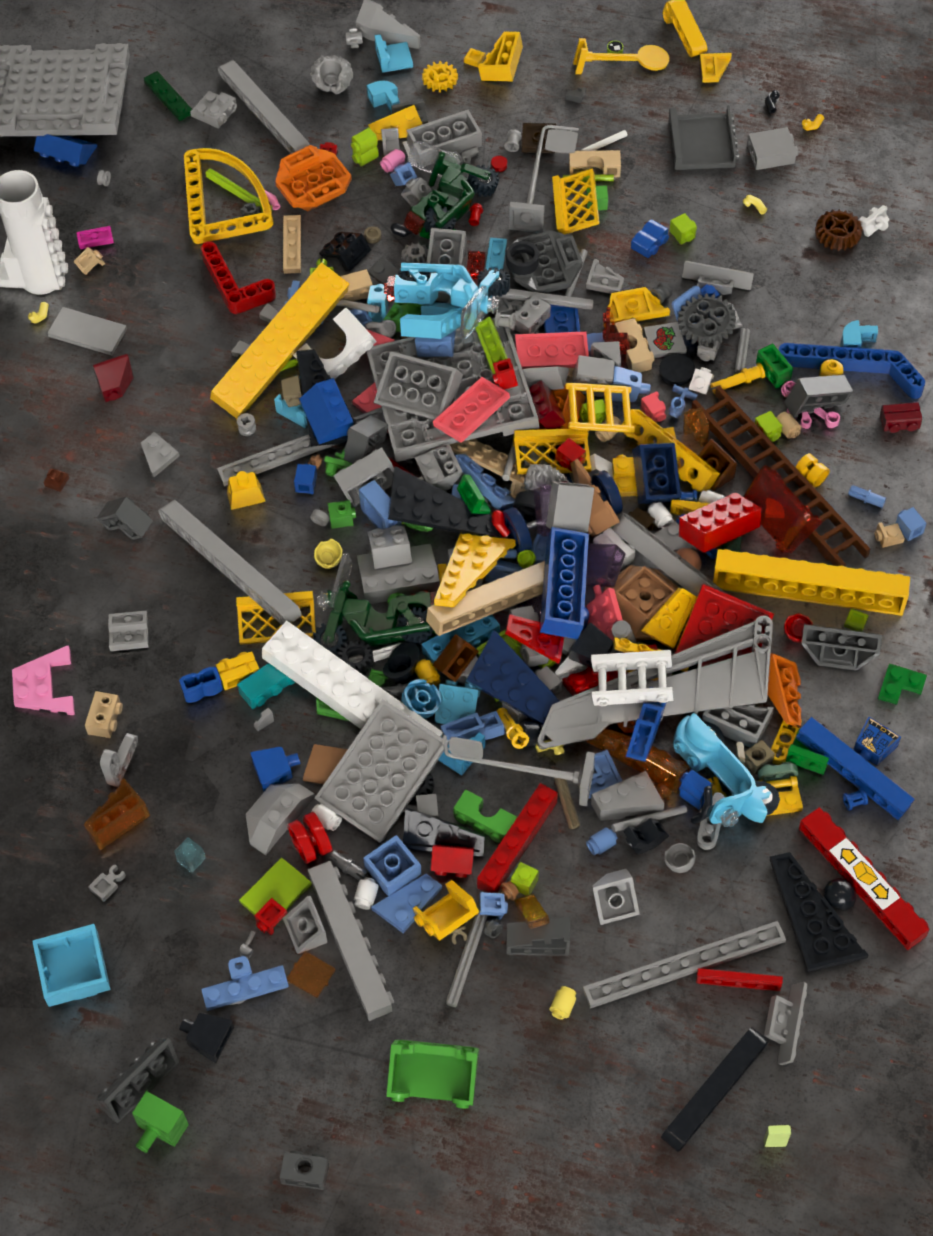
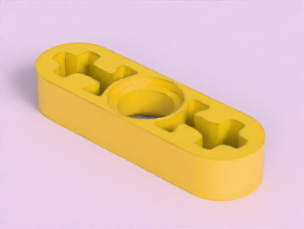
M784 720L771 747L775 756L779 751V747L783 748L779 758L775 756L773 758V764L781 765L786 762L790 745L793 744L799 728L792 726L791 730L788 729L789 724H786ZM788 735L791 741L787 743L782 742L780 736Z

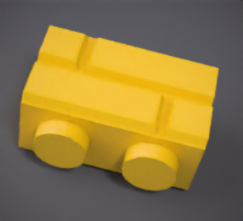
M252 651L248 653L241 652L237 657L225 658L220 660L218 664H215L224 690L236 687L238 683L259 670Z

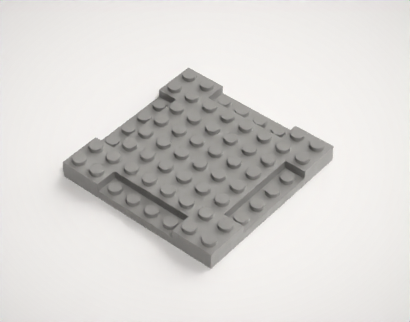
M101 43L96 44L95 50L70 49L32 51L31 45L0 46V136H44L46 134L53 136L117 135L130 58L129 45Z
M481 321L473 322L469 329H464L462 325L455 330L453 357H417L415 337L373 346L370 350H367V356L376 389L378 390L390 351L458 369L463 376L451 404L481 377L495 384L492 370L474 326ZM499 327L496 330L507 358L511 359L518 386L505 390L509 392L510 398L464 441L502 432L503 436L514 434V430H533L539 428V419L509 327ZM381 405L385 422L388 424V434L396 462L415 458L431 451L432 448H437L447 443H458L457 440L434 427V420Z

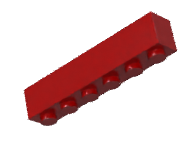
M542 783L538 785L477 877L478 889L487 893H498L500 891V885L507 880L557 804V791Z

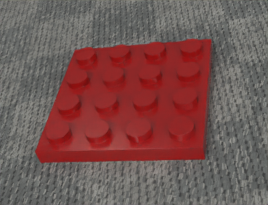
M702 584L674 654L752 623L760 616H767L772 620L774 613ZM761 626V627H762L761 634H764V631H765V630H764V627ZM752 646L737 651V656L751 653ZM733 653L703 662L702 667L730 659Z

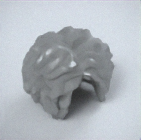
M321 55L320 58L314 61V65L311 66L310 75L313 82L316 83L317 88L325 92L332 91L335 94H340L350 86V81L353 79L351 63L348 60H344L341 56L338 58L335 55L332 57H323Z
M531 464L525 475L524 488L526 491L538 493L550 501L552 481L570 482L564 474L560 473V470H556V467L553 468L545 464Z

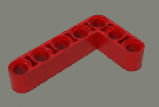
M213 242L203 243L201 246L203 261L231 313L239 314L275 300L276 289L273 280L264 279L238 288L216 244Z

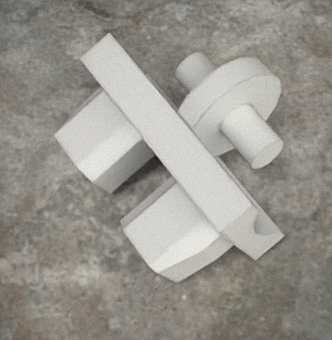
M883 205L879 209L873 207L869 212L868 218L862 216L858 219V221H861L864 236L869 237L878 229L884 231L888 228L887 206Z

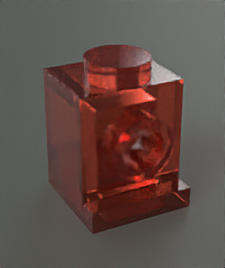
M468 251L467 271L472 279H478V274L481 271L483 272L486 266V252Z

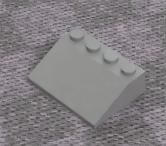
M390 351L373 403L435 420L450 406L458 391L463 374L456 368Z
M431 544L410 547L412 563L374 569L371 553L357 555L364 600H368L371 604L387 602L388 597L393 593L410 596L424 590L431 594H436L440 581Z

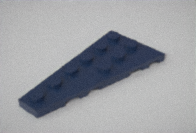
M494 630L466 682L544 725L552 704L560 700Z

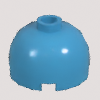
M416 679L410 682L403 690L401 703L406 705L409 710L427 719L433 716L439 709L442 701L441 694L434 684L430 685L424 679Z

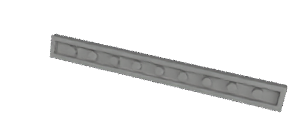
M382 407L354 417L357 423L370 415L385 422ZM308 434L217 468L223 485L227 486L228 479L237 476V473L240 471H245L246 473L254 472L256 475L337 444L311 447Z
M775 921L583 987V991L591 1009L696 973L698 968L708 969L784 943L786 938L779 922Z

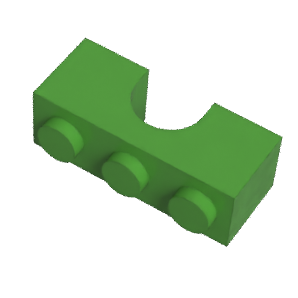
M465 790L453 808L455 819L461 824L466 823L470 825L476 832L485 833L493 841L500 843L517 819V816L500 808L496 815L485 817L480 814L483 808V798Z

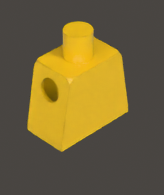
M240 471L237 473V476L228 479L227 496L231 510L265 502L261 484L254 472L246 473L245 471Z

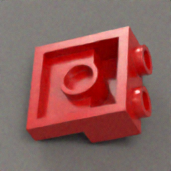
M590 667L562 679L563 686L572 696L599 685L598 672H593V669ZM606 672V682L612 679L611 675Z

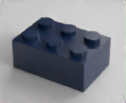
M675 443L641 444L632 449L638 504L669 503L672 500L680 499L681 491Z

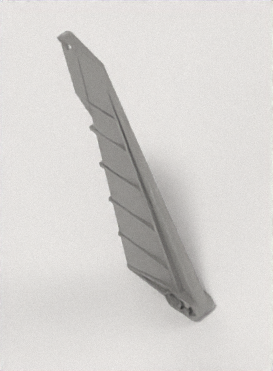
M760 616L752 623L671 655L672 667L666 668V674L697 664L698 666L697 669L666 677L667 687H672L674 701L666 703L661 721L663 716L692 712L698 714L699 711L728 707L732 709L735 706L767 702L773 629L772 620L767 616ZM761 626L764 627V630H765V631H764V634H761V630H762V627H761ZM762 643L766 647L760 648L757 644ZM752 646L751 653L737 656V651ZM733 653L730 659L702 667L703 662ZM658 668L646 669V681L658 677ZM638 670L627 673V690L639 689L638 686L631 688V686L638 684ZM618 678L606 682L607 691L619 690ZM658 680L646 683L647 688H659ZM599 685L554 703L539 734L538 747L544 750L594 739L609 724L624 722L623 727H627V721L639 719L643 703L594 706L592 692L599 691ZM545 735L552 741L546 743L543 742Z

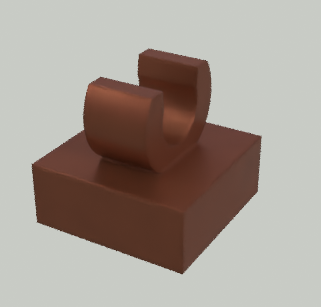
M50 468L43 482L44 486L61 492L69 479L68 473Z

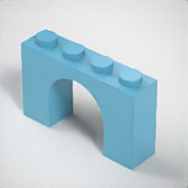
M434 302L431 306L430 304H424L421 306V315L407 314L400 318L401 336L442 339L464 324L468 316L467 308L452 306L451 303Z

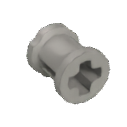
M516 129L509 130L507 133L508 139L504 147L509 152H516L519 149V141L522 135Z
M496 312V328H515V313L507 315Z

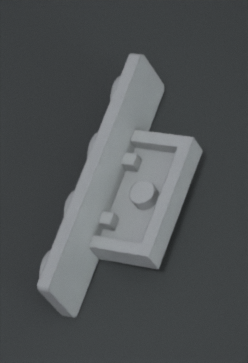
M685 261L682 274L683 278L697 280V286L700 289L706 284L712 285L723 295L731 294L733 287L751 290L754 276L750 272Z
M800 982L791 986L789 1001L777 995L771 997L764 1036L780 1044L777 1061L779 1065L793 1063L796 1056L804 1001L807 996L808 984L806 982Z

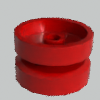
M314 812L303 816L304 826L298 820L287 824L291 840L306 864L316 860V851L322 856L333 851L327 833Z

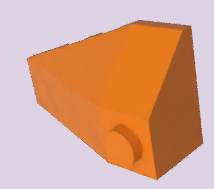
M771 653L767 695L785 723L799 728L801 727V708L798 705V700L801 699V693L798 692V686L801 685L797 664Z

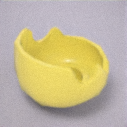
M334 539L321 541L314 550V559L317 565L325 569L336 567L342 560L343 550L340 543Z

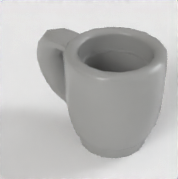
M383 320L380 323L368 322L365 325L366 329L392 338L396 332V324L392 320Z

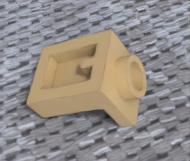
M89 247L73 261L85 275L97 263L102 266L105 264L101 259L103 257L102 254L96 249L93 251Z
M882 522L878 523L875 538L880 542L882 548L904 542V536L898 523L885 527Z

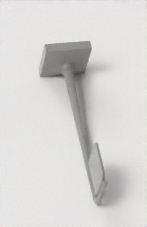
M547 125L542 128L527 202H510L509 230L544 232L545 205L533 204L544 132L546 129L552 128V130H548L545 150L558 153H575L578 133L573 131H578L579 128Z
M443 736L444 753L450 758L571 780L573 783L578 784L579 805H588L594 774L595 753L587 752L580 771L572 773L482 759L483 745L480 741L451 737L450 740H447V736Z

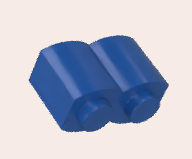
M653 219L649 220L632 239L631 249L646 258L655 255L659 246L665 244L669 239L668 228Z
M208 667L201 670L198 674H187L179 679L181 690L187 703L199 701L204 696L216 695L223 690L221 678L216 667Z
M691 769L689 773L686 771L680 779L682 783L678 789L680 791L679 796L700 811L704 804V788L706 786L712 788V783Z

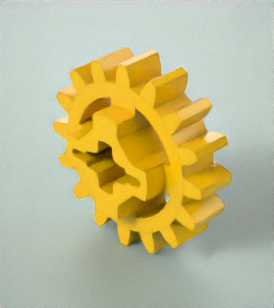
M439 61V64L433 62L432 66L428 64L427 69H423V84L427 85V89L432 88V92L438 90L439 93H441V90L447 92V88L453 89V85L457 84V69H453L452 64L448 66V62L444 64Z

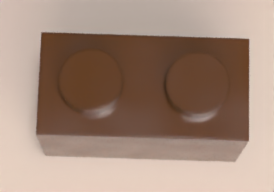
M455 634L432 666L456 683L479 651Z

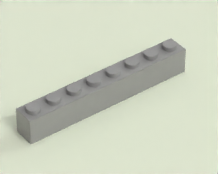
M331 861L308 869L309 879L368 1020L371 1021L392 1012L391 1004L394 1003L391 992H386L384 988L387 984L383 974H378L376 967H379L375 955H370L368 950L371 949L367 937L363 938L361 931H363L362 924L353 915L356 911L352 901H347L348 891L345 884L341 885L339 882L341 875L337 866L333 867Z

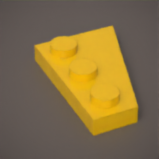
M415 105L368 124L369 128L376 134L378 141H382L381 129L398 128L399 138H407L408 129L423 125Z

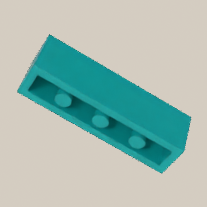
M268 663L238 683L237 686L239 694L253 710L257 706H262L272 696L278 695L288 685H293L295 681Z

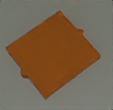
M305 951L299 961L294 963V968L288 975L287 981L318 998L324 987L329 985L328 981L336 969Z

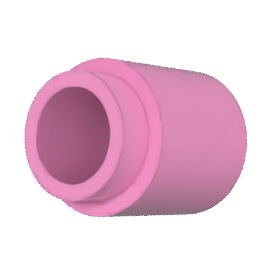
M394 149L380 161L382 169L387 173L393 172L395 167L405 163V154L401 150Z

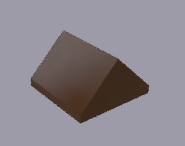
M710 439L698 456L720 473L711 487L713 491H716L735 478L737 462L713 439Z

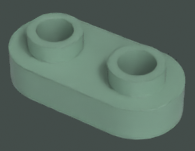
M784 762L781 765L774 766L770 764L764 765L757 772L759 780L764 782L789 779L790 776H798L799 774L797 765L791 762Z

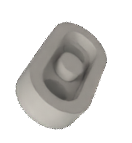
M709 817L701 821L697 835V844L704 850H710L716 846L721 828V823L710 825L708 823L710 821ZM704 839H709L710 842L706 843Z

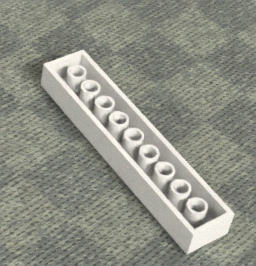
M286 621L263 646L262 658L361 730L383 699L442 738L443 732L414 711L409 710L406 705L290 622Z

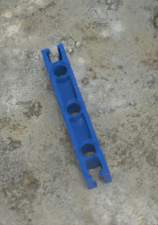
M813 717L799 730L796 736L798 741L812 752L828 757V765L857 788L862 787L869 798L894 818L899 820L910 808L915 800L911 795Z

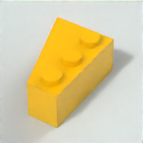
M503 32L494 44V49L491 53H487L485 61L478 65L481 81L513 82L523 48L520 32Z

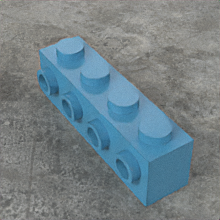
M489 615L443 635H437L422 643V653L427 660H431L434 663L455 634L477 649V647L489 640L494 630L498 634L500 633V624L493 615Z

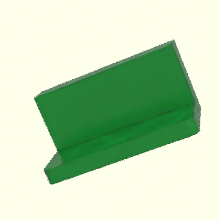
M463 475L457 490L470 512L473 514H490L491 509L470 475Z

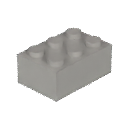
M381 447L378 450L372 451L363 459L355 461L354 464L346 469L340 470L334 477L346 498L350 500L351 506L357 507L360 505L359 489L369 482L375 480L383 490L392 486L394 467Z

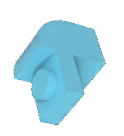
M377 81L367 85V97L374 108L387 104L392 113L391 106L400 104L395 84L389 81Z
M859 320L848 323L843 330L841 347L861 348L862 342H876L878 326H860Z

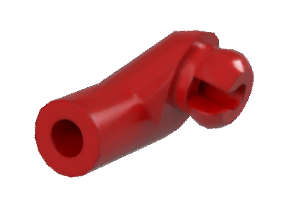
M500 510L494 511L491 515L492 524L501 536L505 538L510 534V531L505 525L504 514Z

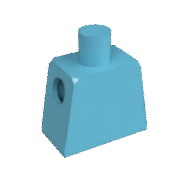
M383 284L371 285L369 289L367 303L379 306L381 311L380 313L368 312L373 322L380 323L388 313V287Z

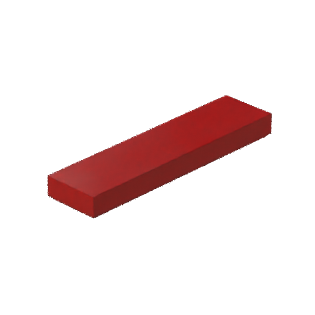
M698 968L696 983L780 991L783 976Z

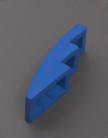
M643 703L626 757L646 762L666 703Z

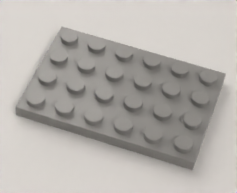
M382 699L314 799L381 844L443 754V738Z

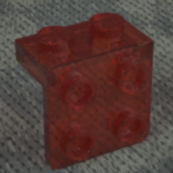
M607 307L606 312L603 313V322L606 325V329H603V340L605 342H619L620 354H626V350L632 347L628 333H614V316L611 307Z

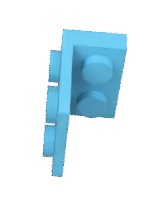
M381 34L374 35L375 50L382 73L413 68V61L407 42L386 45V41L382 40Z

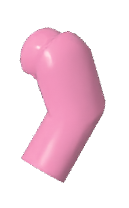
M265 190L272 209L278 210L280 204L277 197Z

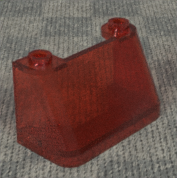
M764 465L753 479L743 497L762 508L761 525L777 542L775 546L781 552L787 551L792 553L823 521L817 515L813 516L810 509L783 483L782 476L776 470Z

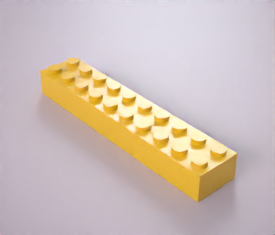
M321 262L213 388L210 399L236 419L241 414H244L290 361L293 354L301 348L348 292L349 283Z
M718 549L713 582L722 590L903 616L909 596L910 576Z

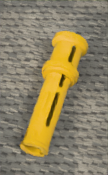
M757 363L752 368H743L741 373L710 383V387L713 388L720 385L725 390L744 382L749 384L757 378H765V371L762 364Z
M499 708L497 713L506 729L507 738L511 740L513 747L517 749L524 748L529 742L528 735L523 732L521 725L514 722L506 708Z

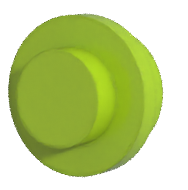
M531 550L521 551L517 557L519 565L524 569L534 565L536 556Z

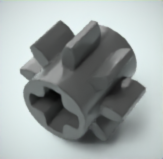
M247 203L243 208H240V215L244 217L261 213L260 206L256 207L254 203Z

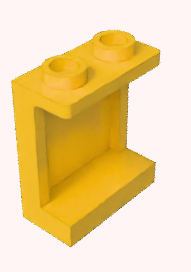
M453 880L445 884L449 894L422 912L417 906L412 908L415 913L413 918L419 927L423 926L429 936L433 935L439 941L479 913L473 897Z

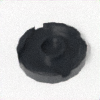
M683 354L668 355L662 359L659 365V375L663 381L670 385L677 384V386H682L689 383L695 371L693 361Z

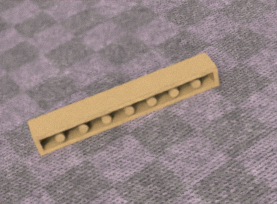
M545 560L503 578H498L488 584L481 585L473 590L466 591V596L455 607L436 606L435 604L428 607L427 623L440 636L543 594Z

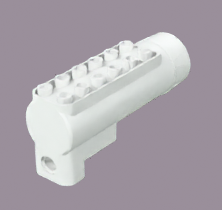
M23 170L10 171L0 176V215L7 234L4 253H2L0 259V287L24 288L32 294L42 295L54 290H61L65 286L64 276L65 273H68V263H65V252H62V241L59 240V230L56 229V218L52 215V205L49 204L48 197L42 196L35 176Z

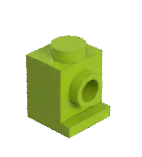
M603 399L594 401L597 424L602 423L606 418ZM587 403L582 404L579 413L583 423H588Z

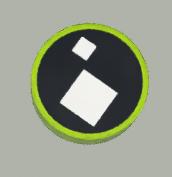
M619 41L609 42L607 53L622 54L623 44Z

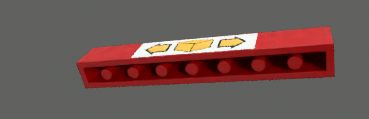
M819 807L801 820L799 830L841 877L848 880L854 886L858 896L907 950H910L927 937L930 930L927 922L923 918H919L914 912L913 906L901 898L899 891L895 887H891L884 874L873 867L872 861L867 856H863L857 844L846 837L844 830L840 826L835 825L829 813Z

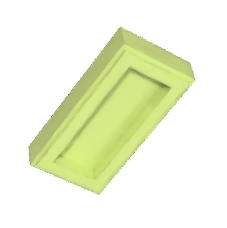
M789 1125L768 1126L764 1137V1147H786L791 1135V1127Z

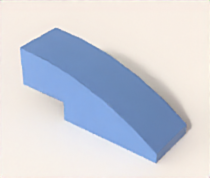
M497 711L480 717L478 713H474L440 726L443 734L447 736V740H450L451 737L470 739L475 737L478 732L485 736V740L505 734L503 723Z

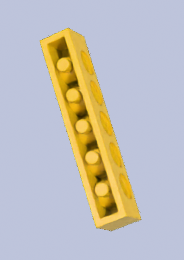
M631 409L632 426L635 427V432L624 434L638 441V445L654 444L653 440L655 437L657 438L656 444L675 443L679 478L692 484V489L697 490V492L710 490L720 473L641 410ZM641 427L644 429L643 434L640 432ZM682 458H683V460H684V465H683V466H681V464H680V461H681ZM695 469L698 471L697 477L694 476Z

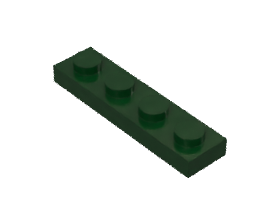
M158 71L144 77V83L179 121L191 116L193 109Z

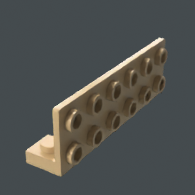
M476 438L463 441L462 443L450 444L454 453L466 454L478 465L503 476L508 459L506 453L498 452L490 445L478 442ZM516 460L514 461L509 479L512 481L511 493L509 495L516 499L519 492L526 491L524 488L526 474L517 475Z

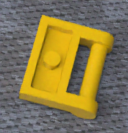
M790 776L789 779L766 781V783L771 784L775 788L791 787V791L778 792L780 797L778 807L770 815L803 810L796 776Z

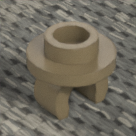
M461 925L450 933V939L454 945L457 944L455 937L458 934L462 935L464 941L467 940L466 933L462 931L466 929V925Z

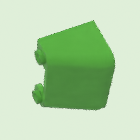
M394 1040L391 1044L386 1097H392L391 1100L396 1102H404V1099L410 1096L449 1100L455 1103L457 1108L473 1106L479 1048Z

